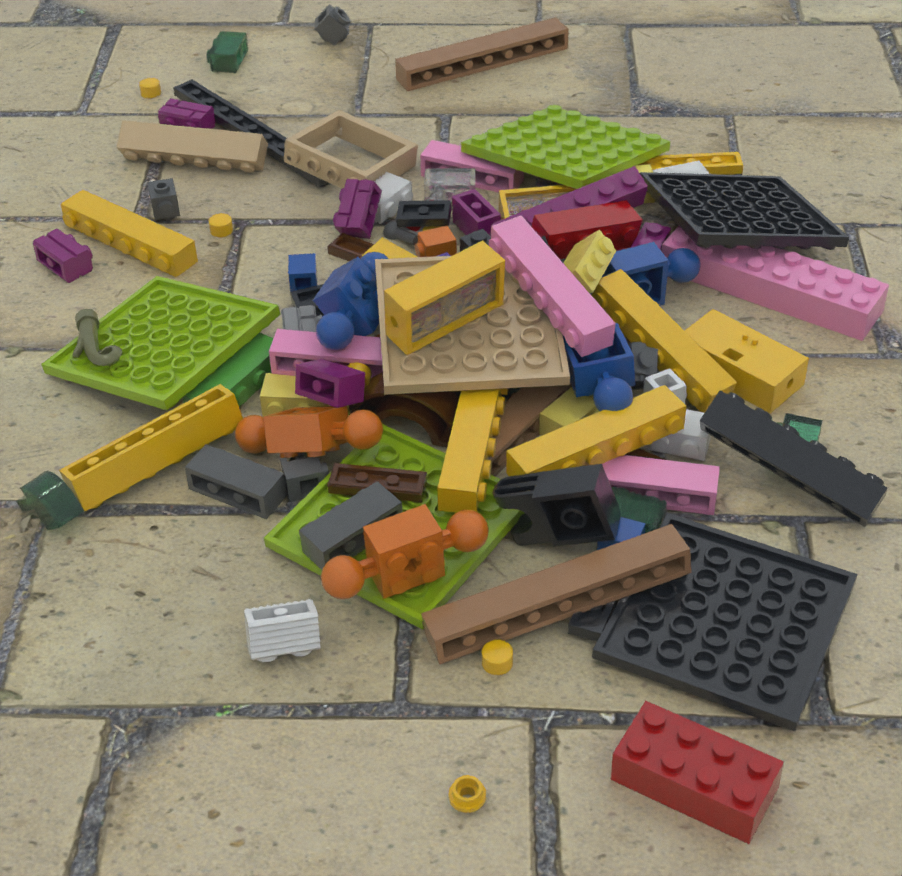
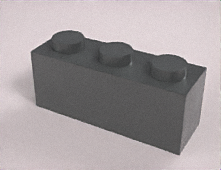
M207 444L185 466L188 488L190 490L264 519H268L287 496L284 473Z
M377 481L301 528L299 534L302 552L321 570L333 557L340 555L354 557L365 550L363 526L402 513V502Z

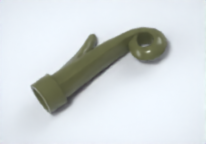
M92 309L80 310L75 316L79 335L73 357L79 358L84 350L88 359L93 364L98 366L115 364L122 356V349L111 345L99 350L98 329L100 324L98 315Z

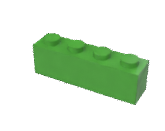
M259 332L249 343H246L233 357L226 360L214 373L200 382L194 390L187 393L183 397V403L221 384L235 394L238 406L240 407L255 392L262 388L265 374L271 373L269 349L273 338Z

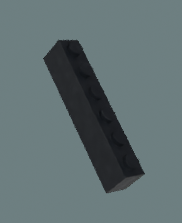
M720 390L700 419V428L705 433L863 527H866L886 496L888 488L884 486V481L872 473H867L866 475L855 469V464L847 458L839 456L837 459L827 453L828 449L815 440L808 442L799 436L800 433L788 424H783V426L772 421V416L760 408L753 410L745 405V401L735 393L729 392V394H726Z

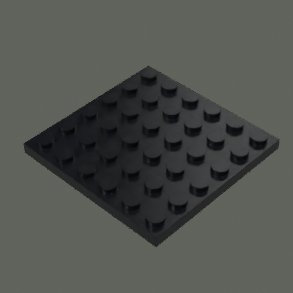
M640 172L648 186L646 192L655 199L675 223L682 228L685 234L699 247L709 248L711 245H722L726 248H736L737 245L755 249H759L762 246L785 249L787 246H796L800 249L821 247L828 250H834L835 247H847L849 236L781 176Z
M667 513L659 528L673 524L689 546L691 573L621 598L593 648L592 658L796 731L855 586L858 574Z

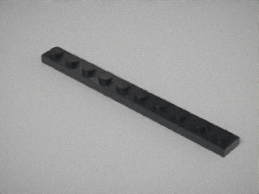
M193 79L173 87L174 95L182 101L212 106L215 122L226 129L262 134L268 143L267 155L319 188L329 184L316 176L285 163L284 149L287 138Z

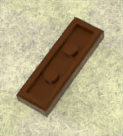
M334 463L327 487L328 493L354 496L360 490L378 481L397 499L422 503L428 478L427 472Z

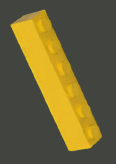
M81 190L61 203L62 218L66 226L174 277H178L198 262L195 240L88 191Z
M622 269L600 279L591 296L611 319L618 323L623 335L631 343L642 342L646 344V347L658 349L657 369L661 372L670 368L687 385L686 398L700 412H706L720 390L726 394H729V392L733 393L737 382Z
M219 384L60 469V474L72 501L84 512L97 508L103 501L116 494L126 492L132 485L143 479L153 477L158 471L171 464L180 462L185 456L196 450H201L206 444L209 445L221 436L233 433L238 423L243 419L235 394Z
M662 385L633 397L631 405L625 409L618 411L602 410L506 450V474L508 476L603 464L616 457L624 456L633 450L684 429L686 405L666 385Z
M509 388L461 391L437 487L438 511L458 512L467 509L477 512L479 502H485L487 483L483 482L484 479H490L492 461L488 459L495 456L496 439L493 436H499L501 418L498 415H503L505 408V397H502V394L508 395Z

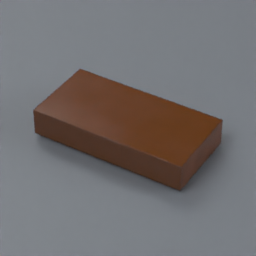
M342 233L327 248L328 254L351 261L357 257L361 258L374 244Z

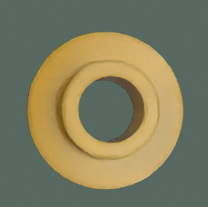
M461 776L449 788V802L453 808L460 812L470 813L477 811L486 801V789L480 780L474 776ZM464 795H472V797H468V798H467V797H462V796H464Z

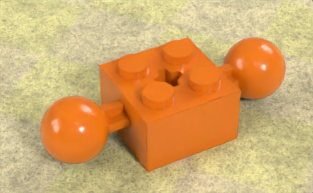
M333 406L295 407L263 417L260 415H249L244 417L235 429V439L242 450L252 454L267 450V453H280V458L296 457L298 453L307 452V457L324 456L326 452L340 450V445L347 442L356 449L366 450L377 445L383 434L382 422L375 413L369 410H357L348 416L347 406L340 408Z
M424 504L363 526L366 559L357 561L353 557L346 555L333 557L322 569V586L334 598L349 599L357 595L361 591L365 579L371 577L383 599L396 594H402L424 583L433 582L445 576V549L454 547L461 552H474L485 544L489 534L487 521L480 513L466 509L452 515L446 529L441 530L430 510Z

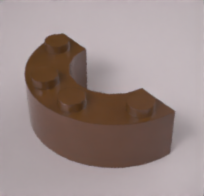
M382 372L370 379L369 385L364 388V402L354 404L350 414L357 410H369L375 413L381 422L390 416L411 419L426 430L432 445L447 448L459 396L454 391L384 395Z

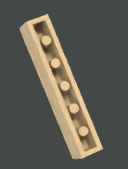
M122 120L116 148L122 153L124 158L132 161H137L138 159H147L153 163L169 161L180 166L188 163L200 168L216 166L222 170L237 168L244 172L253 173L255 170L263 171L268 143L262 134Z

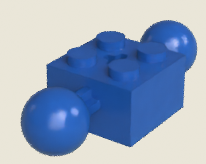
M651 242L616 251L602 278L622 269L649 297L661 306L665 305L667 277L678 283L692 281L700 271V259L694 251L688 248H678L666 257L658 246Z
M369 252L361 258L357 257L336 268L313 299L314 303L324 314L317 323L316 336L325 348L330 350L343 349L351 343L354 335L367 336L373 333L379 325L375 259H389L384 254Z
M618 323L615 325L613 345L581 357L574 348H571L563 336L570 372V383L576 398L593 395L594 404L599 411L605 409L618 411L630 406L633 401V392L630 386H635L634 355Z

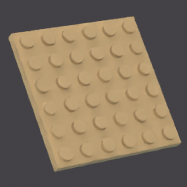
M451 256L375 259L384 395L570 384V372L563 334L558 328L552 326L548 316L542 309L537 308L533 298L527 291L521 289L518 280L512 273H508L506 269L503 305L406 355L385 335L384 290Z

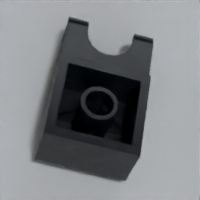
M602 464L509 476L501 479L493 489L492 494L500 508L517 509L524 512L510 532L518 545L552 543L553 547L616 539L622 512Z

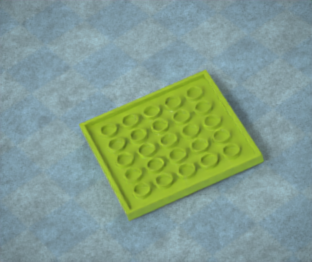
M549 105L544 110L534 111L529 116L519 117L516 121L504 123L503 126L488 129L483 134L473 135L472 138L461 142V152L575 189L639 165L670 150V141L662 139L658 134H645L640 132L638 128L621 127L617 122H604L596 116L587 117L581 115L579 111H566L559 105Z
M156 276L99 320V350L111 345L122 349V356L115 364L110 366L93 364L88 359L84 350L79 358L73 357V352L78 342L77 336L41 365L45 374L163 410H169L187 393L194 390L206 377L214 373L226 360L233 357L246 343H249L259 332L268 327L281 313L277 304Z
M382 424L383 434L377 445L366 450L354 448L340 462V464L427 472L428 480L422 503L401 501L402 511L405 512L426 504L441 530L446 529L449 519L456 513L438 511L437 487L446 453ZM331 472L264 537L265 547L320 576L322 570L302 552L299 530L309 522L329 512L336 505H340L353 497L352 495L328 493L327 485ZM490 475V479H484L483 482L487 483L485 502H479L477 510L485 518L489 528L487 541L480 549L474 552H461L454 547L445 549V576L433 582L424 583L409 589L402 594H396L383 599L373 579L370 577L365 579L364 585L357 595L423 630L421 613L445 605L514 527L524 512L517 509H503L499 507L492 492L495 485L501 479ZM363 550L353 558L357 561L366 559V550Z

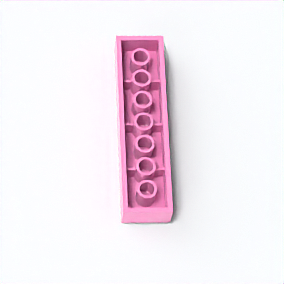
M680 226L662 244V252L666 257L678 248L691 249L698 255L700 271L692 282L861 341L864 340L884 311L889 284L875 278L853 273L848 269H841L826 264L823 261L802 256L796 252L777 249L772 246H762L759 249L740 245H737L736 248L711 245L709 248L697 246Z

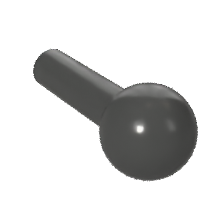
M391 221L385 225L383 233L386 238L391 240L399 239L412 245L418 243V235L397 227L396 221Z

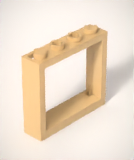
M337 110L285 140L284 162L342 189L347 179L376 181V179L382 177V174L385 175V172L401 176L415 167L418 144L346 112ZM336 136L385 159L363 171L315 149V147Z

